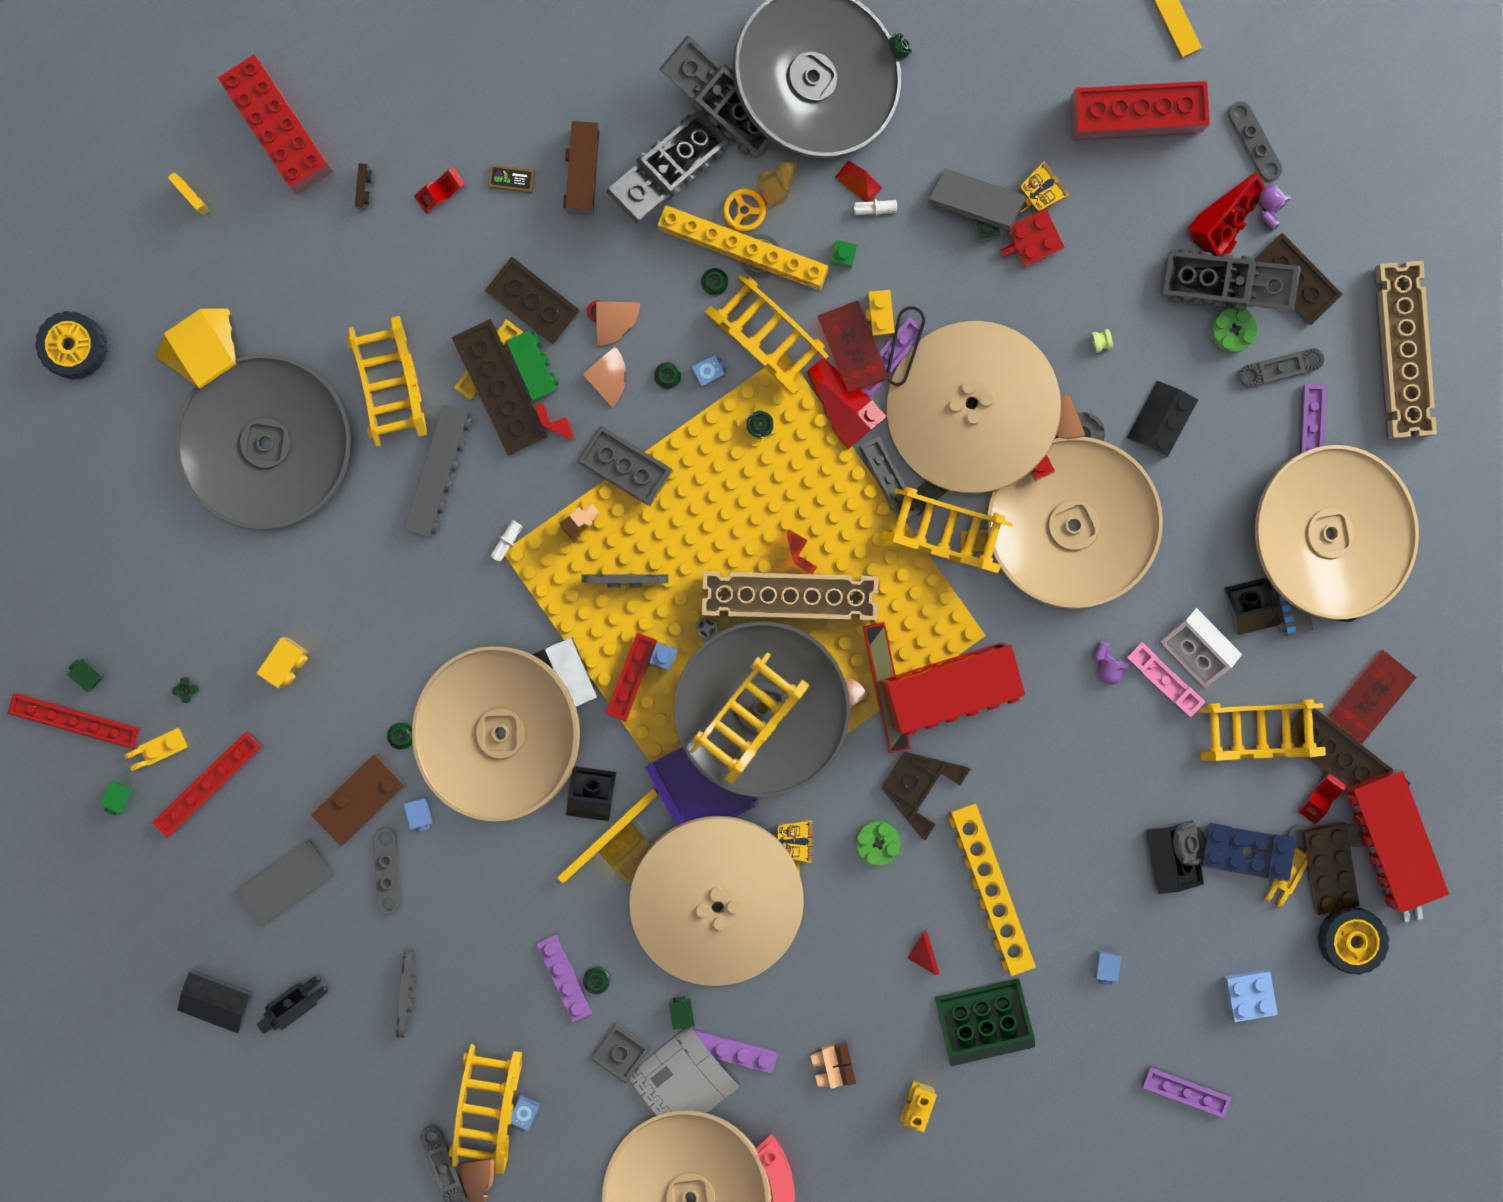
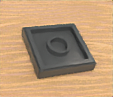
M615 1023L590 1059L626 1084L651 1047Z

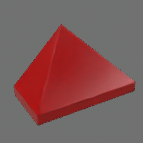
M848 161L835 176L838 181L864 202H871L882 189L866 170L851 161Z
M926 930L922 931L907 959L934 975H938L939 970Z

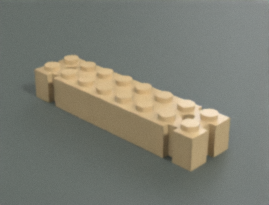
M1424 261L1405 262L1401 264V268H1398L1397 263L1379 264L1375 266L1376 284H1382V290L1377 292L1385 403L1386 413H1392V421L1387 422L1388 439L1407 438L1411 436V432H1414V437L1437 435L1436 417H1430V410L1435 408L1426 287H1420V280L1425 278ZM1397 283L1404 284V288L1397 287ZM1407 413H1414L1415 417H1407Z
M703 571V589H708V598H702L703 616H719L720 611H728V616L850 620L851 614H859V620H877L878 603L872 602V594H878V576H860V581H852V576L729 572V578L721 577V572ZM722 588H727V592H731V596H728L725 601L721 600L722 597H718V592H722ZM854 591L861 595V600H858L857 604H853V600L850 601L849 596L853 595Z

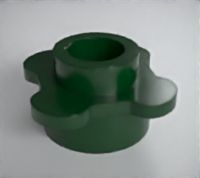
M182 677L180 683L172 689L173 695L181 698L183 703H189L192 695L198 692V686L191 684L187 677Z

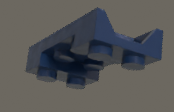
M1209 823L1202 867L1289 882L1297 838ZM1245 847L1254 849L1255 855L1252 859H1247L1243 856L1242 851Z

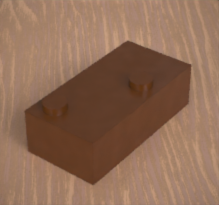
M572 121L570 149L566 148L565 162H569L567 195H564L563 208H566L568 214L594 216L600 132L599 125L595 122Z
M376 753L317 808L311 816L340 846H343L407 784Z

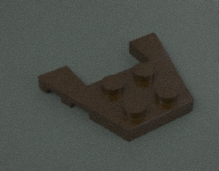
M904 751L881 789L921 838L926 841L936 824L917 812L940 774L961 785L971 769Z

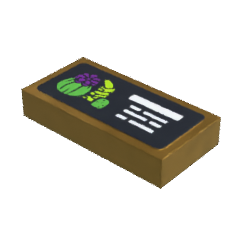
M491 165L489 187L532 193L535 171Z

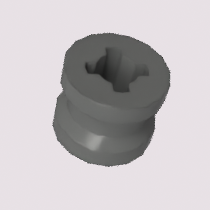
M711 618L700 619L696 625V632L701 638L710 639L717 633V624Z

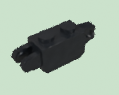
M315 976L304 984L301 982L297 983L265 1007L267 1011L263 1014L265 1017L256 1024L263 1034L272 1028L274 1031L279 1028L283 1030L317 1005L316 1001L328 993V989L325 986L310 994L309 991L321 982L320 977Z

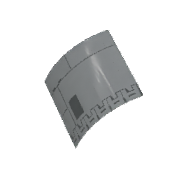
M691 1027L685 1028L639 1065L629 1079L657 1116L673 1111L708 1113L739 1088V1085L715 1060Z

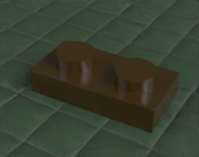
M362 163L358 165L355 208L366 210V205H370L371 192L367 191L368 183H372L373 170H369L368 164Z

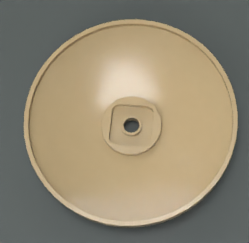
M966 321L947 325L922 338L919 341L906 382L900 386L890 384L887 397V420L890 434L905 462L928 482L949 491L965 494L988 493L1000 490L1028 475L1039 465L1051 448L1061 417V397L1058 382L1049 361L1041 350L1019 332L1004 325L985 321ZM914 346L899 363L892 377L893 382L899 383L904 379ZM971 398L978 400V406L975 409H968L966 407V402Z
M1088 437L1073 439L1056 438L1047 453L1055 473L1036 482L1032 474L1029 473L1016 483L993 491L988 515L993 516V513H998L1006 516V521L1013 523L1012 527L1001 525L993 555L1006 577L1023 593L1039 602L1065 609H1085L1101 606L1114 601L1130 591L1140 582L1153 564L1159 549L1163 530L1160 499L1153 482L1143 467L1120 448L1105 441ZM987 521L988 537L993 523ZM1070 521H1078L1081 526L1078 531H1071L1068 528Z
M1329 445L1310 449L1296 455L1282 465L1273 475L1259 501L1255 520V541L1262 568L1273 587L1284 599L1299 610L1310 615L1325 619L1342 620L1357 618L1376 611L1388 603L1401 590L1416 560L1419 526L1411 495L1403 481L1390 466L1365 450L1345 445ZM1327 528H1331L1334 532L1331 540L1326 536Z
M490 646L461 653L450 659L433 674L417 701L412 722V744L418 768L434 794L447 806L465 816L483 821H507L524 817L539 810L549 803L563 788L570 777L578 755L580 728L573 698L558 674L545 662L528 652L510 647ZM500 727L506 731L504 739H499L497 736V730Z
M726 816L693 819L664 833L648 848L641 858L633 875L629 894L632 926L646 954L669 974L690 983L706 986L736 984L751 979L770 968L781 958L793 942L801 923L804 906L802 881L797 866L782 843L771 833L754 823ZM715 902H721L724 904V908L716 912L712 910V905Z
M673 1111L655 1116L633 1129L620 1143L606 1170L602 1189V1202H687V1195L690 1192L696 1195V1202H771V1187L763 1164L757 1156L758 1151L738 1128L709 1113Z

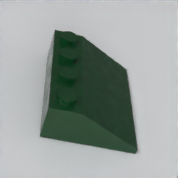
M1019 979L935 997L950 1067L1035 1048V1037Z

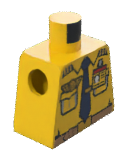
M1045 161L1019 187L1021 194L1026 195L1025 203L1020 212L1023 213L1030 206L1036 213L1064 200L1069 195Z
M813 820L779 824L777 834L772 835L782 843L793 860L812 863Z

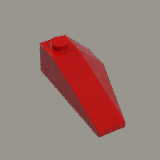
M1254 172L1203 210L1187 228L1194 243L1202 250L1212 253V256H1220V254H1230L1237 243L1235 238L1239 230H1244L1246 226L1244 221L1249 211L1255 209L1259 201L1260 192L1265 188L1259 173Z
M824 358L807 370L816 394L820 396L824 405L823 410L831 421V428L834 434L848 450L886 417L866 394L850 380L844 379L846 377Z

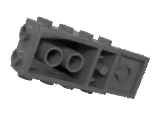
M686 36L659 70L692 101L691 106L700 113L703 112L707 116L706 119L713 126L717 127L719 125L724 130L722 133L730 141L734 139L739 144L737 148L746 155L750 153L758 156L766 149L767 144L771 140L759 131L742 107L734 84L733 70L726 64L720 65L690 36Z
M696 111L692 116L688 114L680 122L681 125L678 128L674 126L667 132L665 139H659L652 145L651 151L648 153L646 151L643 152L636 160L638 163L607 189L606 192L636 224L662 201H665L668 197L674 198L682 190L681 187L684 183L688 186L696 178L695 174L698 171L703 173L711 165L710 161L713 158L717 161L725 153L724 147L729 140L717 127L713 126L706 119L707 117L703 112Z
M1178 249V252H1169V257L1166 261V277L1163 281L1162 290L1163 295L1175 303H1183V300H1190L1191 304L1203 306L1204 302L1212 303L1214 307L1225 308V306L1237 310H1246V307H1263L1294 311L1301 267L1256 262L1253 257L1241 256V259L1233 258V255L1229 254L1212 256V253L1209 252L1192 254L1189 250Z

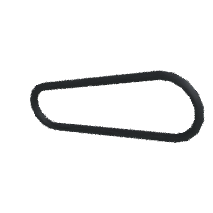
M915 306L904 308L897 317L886 374L887 380L894 386H900L906 382L925 325L924 313ZM910 309L916 310L921 314L922 324L905 377L901 382L896 383L890 379V369L900 319L905 311Z

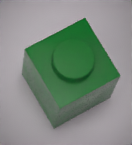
M836 240L830 264L852 268L857 244Z
M110 781L100 805L105 807L104 811L116 816L117 813H124L134 789L118 781Z

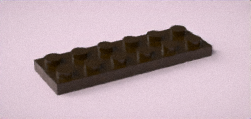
M489 319L451 337L507 454H513L546 438L547 435L492 320Z
M1312 708L1314 743H1316V747H1325L1326 756L1307 758L1327 774H1332L1348 787L1393 770L1316 708ZM1303 709L1291 722V738L1294 747H1303V743H1305Z

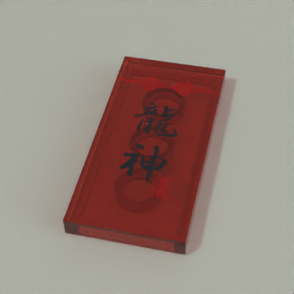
M858 300L817 316L848 395L889 379Z
M1381 650L1327 717L1360 744H1363L1417 677L1385 650Z

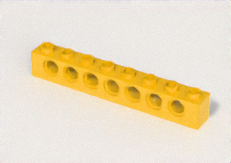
M665 205L658 223V229L663 233L821 291L828 274V265Z
M974 802L950 811L952 815L948 817L952 829H957L959 837L956 838L960 850L964 849L967 856L963 858L967 870L971 869L974 878H971L972 885L975 891L979 890L982 897L978 899L982 911L986 910L989 916L986 919L987 926L990 932L994 931L997 938L993 940L997 952L1001 951L1004 957L1003 960H1000L1004 972L1009 971V974L1014 976L1036 968L976 803ZM972 823L974 831L971 834H964V824ZM974 843H979L982 847L981 852L977 855H973L970 852V847ZM983 863L989 866V872L986 875L978 873V867ZM994 884L997 888L996 893L991 896L985 893L986 886ZM998 904L1003 905V914L995 916L993 914V907ZM1004 925L1011 926L1012 931L1008 936L1000 934V929ZM1013 945L1018 946L1019 953L1014 957L1009 956L1008 948Z

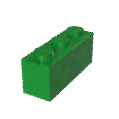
M528 330L506 340L532 400L556 391L555 386L559 385L554 372L550 374L547 369L550 363L546 354H541L538 346L541 345L537 333L532 334L531 330Z

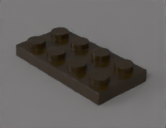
M1283 233L1254 259L1256 262L1301 267L1294 309L1310 325L1343 295Z
M512 256L485 289L488 294L553 345L580 312L576 306Z
M1339 822L1303 830L1302 834L1316 914L1321 915L1339 911L1342 908L1360 906L1347 824Z

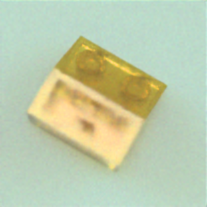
M787 160L778 165V170L772 173L768 170L759 175L756 187L768 209L788 199L798 164L796 160L793 162Z
M629 822L599 850V853L617 875L628 884L632 881L641 858L652 844Z

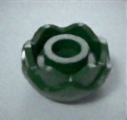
M893 34L889 41L892 53L901 59L908 58L912 53V50L909 49V41L903 38V34Z
M718 268L708 269L704 272L701 279L702 288L710 295L722 294L728 285L727 275Z
M672 362L661 363L654 372L655 382L664 389H671L677 386L681 380L680 368Z
M755 411L747 418L748 432L756 438L768 436L773 430V418L764 411Z
M406 723L393 724L387 732L388 743L398 750L408 748L412 743V729Z
M594 967L585 972L583 985L588 992L601 994L609 987L610 976L603 968Z

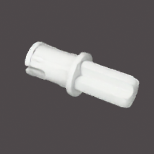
M874 199L873 202H856L853 205L854 215L874 214L878 216V214L897 213L896 200L877 201V199Z
M511 520L502 536H499L500 541L491 553L492 559L497 562L502 561L510 546H514L513 543L523 529V526Z

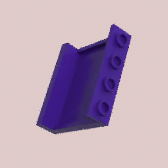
M683 747L645 766L676 826L702 817L726 816L735 818L756 807L754 803L757 801L756 797L731 792L704 776L691 762Z

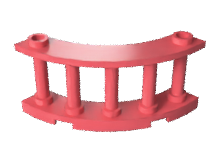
M770 1133L755 1148L758 1151L757 1156L763 1164L771 1184L772 1202H795L794 1183L789 1162L783 1149Z

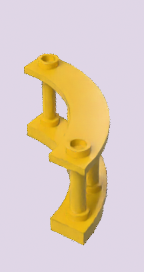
M739 274L737 278L744 286L722 309L719 308L716 311L713 307L709 306L705 313L716 325L732 338L734 337L746 351L766 366L765 369L791 393H794L799 388L793 382L796 379V374L816 353H819L825 359L829 356L823 350L825 345L817 338L813 340L793 319L757 288L759 285L751 277L746 279ZM750 291L758 297L736 321L730 322L727 320L729 318L728 314ZM766 303L776 313L754 337L747 338L741 332L743 330L742 327ZM782 319L785 320L794 331L772 354L766 355L758 348L761 345L760 342ZM801 336L811 347L789 370L783 372L777 366L778 359Z
M400 315L391 317L392 326L388 330L356 337L354 328L350 327V337H346L349 350L353 349L364 389L370 426H367L368 436L370 439H374L376 447L380 446L379 435L412 427V429L416 428L418 436L427 435L424 412H421L420 403H422L417 376L411 353L407 349V338ZM388 338L396 340L398 349L395 352L363 360L359 345ZM397 360L402 362L404 373L401 376L369 384L366 368ZM399 385L408 387L409 397H406V400L374 407L371 392ZM405 408L412 409V416H409V419L378 426L376 415Z
M905 486L904 490L895 488L894 492L904 495L895 529L892 528L891 532L883 530L881 539L955 562L975 566L994 573L999 572L1000 565L993 563V558L991 557L1001 525L1013 526L1012 522L1005 520L1006 516L998 513H993V516L943 503L918 495V490ZM916 499L925 502L926 506L917 536L914 535L912 539L904 536L905 532L903 529L912 500ZM935 506L950 510L941 542H938L937 546L926 543L927 539L925 538ZM958 513L973 517L964 550L961 549L960 553L951 551V546H949ZM982 519L993 522L983 555H980V558L973 557L974 553L972 550Z
M768 652L762 659L758 657L750 666L753 671L725 704L704 733L699 731L692 740L695 745L690 752L694 753L701 745L714 755L730 771L725 779L731 784L741 774L761 744L766 741L776 728V725L785 717L809 686L803 680L797 687L794 684L791 686L765 665V662L771 656ZM758 671L786 692L785 695L788 698L783 704L780 701L776 702L751 682ZM744 689H747L772 709L771 712L774 715L767 723L765 721L761 722L735 701ZM729 708L757 729L756 732L759 734L752 743L750 741L746 742L719 721ZM713 728L717 729L741 748L740 751L743 754L739 760L735 758L733 760L706 739Z
M1314 699L1301 700V704L1220 707V703L1207 704V708H1200L1198 712L1210 713L1211 747H1209L1208 752H1200L1201 761L1284 756H1326L1325 747H1316L1313 738L1312 708H1323V703H1314ZM1281 709L1283 744H1281V748H1269L1266 736L1265 710ZM1290 709H1303L1305 735L1303 747H1294V743H1292ZM1256 710L1258 745H1256V749H1244V745H1242L1240 711ZM1218 712H1232L1233 746H1231V750H1222V747H1220Z
M471 1044L469 1053L465 1052L463 1058L465 1070L458 1101L453 1144L450 1145L449 1157H452V1166L457 1167L459 1156L479 1160H494L495 1173L504 1175L509 1147L507 1131L508 1125L511 1124L513 1113V1093L517 1090L522 1068V1052L513 1051L512 1059L507 1061L475 1056V1045ZM473 1065L506 1070L508 1072L507 1081L498 1084L470 1079ZM468 1088L500 1093V1095L504 1096L502 1107L494 1109L466 1104ZM464 1113L494 1117L500 1121L499 1129L495 1133L463 1128ZM462 1137L493 1142V1144L497 1145L496 1151L491 1153L461 1148Z

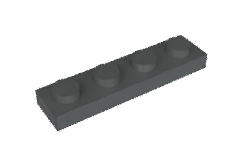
M878 436L861 444L858 448L898 519L904 495L894 491L895 488L904 490L906 485ZM912 500L907 519L920 512L914 500Z

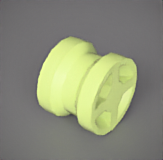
M1105 329L1101 333H1091L1095 353H1100L1103 349L1113 350V341L1109 329Z

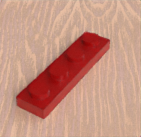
M637 632L606 711L607 715L625 722L627 721L657 643L656 639Z

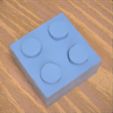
M1263 969L1223 977L1232 1021L1240 1022L1278 1015L1270 971Z

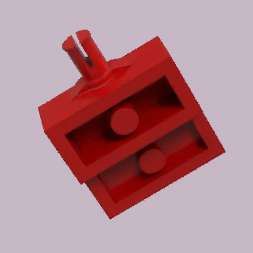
M1044 209L1014 223L1011 230L1007 231L1011 245L1000 249V251L1003 253L1002 256L1004 258L1012 253H1016L1025 268L1065 247L1047 209Z

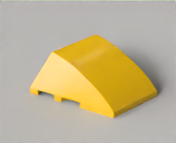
M199 309L163 334L156 358L181 374L199 389L236 365L234 343L231 339L232 327L229 323V309Z

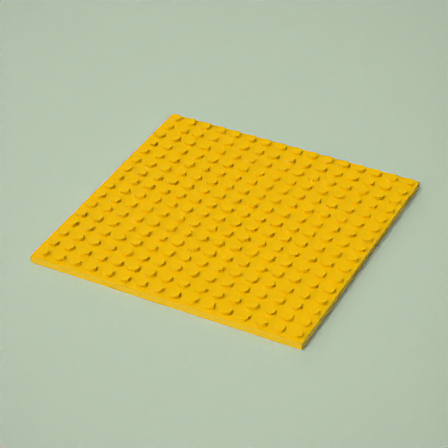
M784 353L777 363V366L783 372L789 370L794 365L787 353ZM764 367L646 450L645 453L673 469L672 474L650 507L604 480L514 543V546L511 545L505 554L511 566L564 640L573 637L590 678L609 704L637 632L656 639L658 643L678 649L671 670L651 664L649 661L627 721L621 720L650 763L682 747L675 725L674 701L677 685L686 664L696 650L708 640L701 638L696 632V625L700 619H713L717 624V633L746 622L771 621L793 626L814 637L836 660L844 678L855 680L869 694L868 697L850 707L847 734L880 711L862 626L885 622L895 675L958 656L986 636L928 553L880 538L883 530L891 532L892 528L895 529L897 517L876 479L855 449L851 447L848 450L834 434L831 428V421L823 410L824 405L800 371L796 374V379L793 381L799 388L794 393H791ZM755 411H764L773 418V430L764 438H756L747 430V418ZM592 503L600 512V515L592 521L593 527H586L584 525L577 531L580 534V538L574 543L559 524L577 508L580 507L583 510ZM905 523L903 529L905 532L904 536L913 539L915 534ZM703 571L721 572V577L729 578V572L852 576V581H860V576H878V594H872V602L878 603L877 620H859V614H851L850 620L728 616V611H720L719 616H703L702 598H708V589H703ZM581 574H657V577L658 575H669V583H642V588H629V583H621V588H607V583H581ZM722 588V592H718V597H722L721 600L725 601L728 596H731V592H727V588ZM854 591V594L849 596L850 601L853 600V604H857V601L861 600V595ZM760 701L756 704V710L759 713H765L768 710V706Z

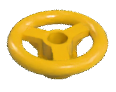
M743 188L733 191L727 196L723 204L725 221L731 228L737 231L748 232L756 229L761 225L766 215V205L763 198L751 189ZM741 195L753 197L757 201L759 208L745 203ZM733 199L738 204L734 220H732L729 213V207ZM746 207L749 211L747 214H742L740 209ZM753 214L759 215L758 218L749 225L739 224L741 220L745 221L750 219Z

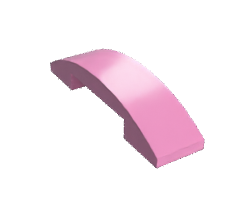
M1143 642L1127 657L1146 678L1190 718L1206 702L1170 670Z

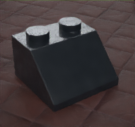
M1267 577L1225 587L1232 622L1238 635L1280 625L1279 606Z
M574 766L568 793L566 815L609 821L616 772Z

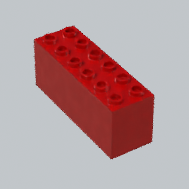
M255 54L218 77V80L274 165L296 195L333 172Z
M1207 81L1075 88L1070 96L1073 140L1202 133L1210 125Z
M1002 642L879 680L892 728L894 731L905 736L917 733L919 728L932 729L937 727L939 722L946 721V723H951L959 720L958 716L965 714L967 717L979 714L980 709L987 708V710L999 708L1000 703L1007 702L1012 704L1020 701V697L1026 696L1012 645Z
M1393 769L1346 787L1348 793H1345L1347 802L1350 806L1353 805L1355 813L1353 818L1356 825H1360L1363 834H1360L1364 846H1368L1371 852L1368 857L1373 867L1376 866L1379 873L1376 875L1379 886L1385 889L1386 895H1384V900L1388 908L1391 907L1392 910L1403 913L1450 895L1404 772Z

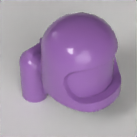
M1276 185L1265 187L1259 195V201L1266 210L1261 212V217L1272 230H1275L1280 225L1275 213L1291 200L1290 196H1285Z
M1102 641L1099 642L1094 655L1097 663L1102 661L1099 677L1107 684H1118L1122 679L1124 669H1127L1129 664L1111 657L1110 643Z

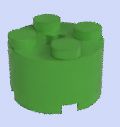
M1234 308L1226 309L1218 314L1210 328V337L1213 344L1227 353H1237L1246 349L1254 342L1257 335V324L1249 311ZM1232 325L1234 328L1238 329V332H1236V334L1229 332V329L1232 328Z
M874 820L861 827L857 834L856 847L860 856L866 862L872 865H885L894 860L898 855L900 837L889 823ZM876 837H878L880 840H884V842L881 843V848H878L877 846H872V844L875 843L874 839Z

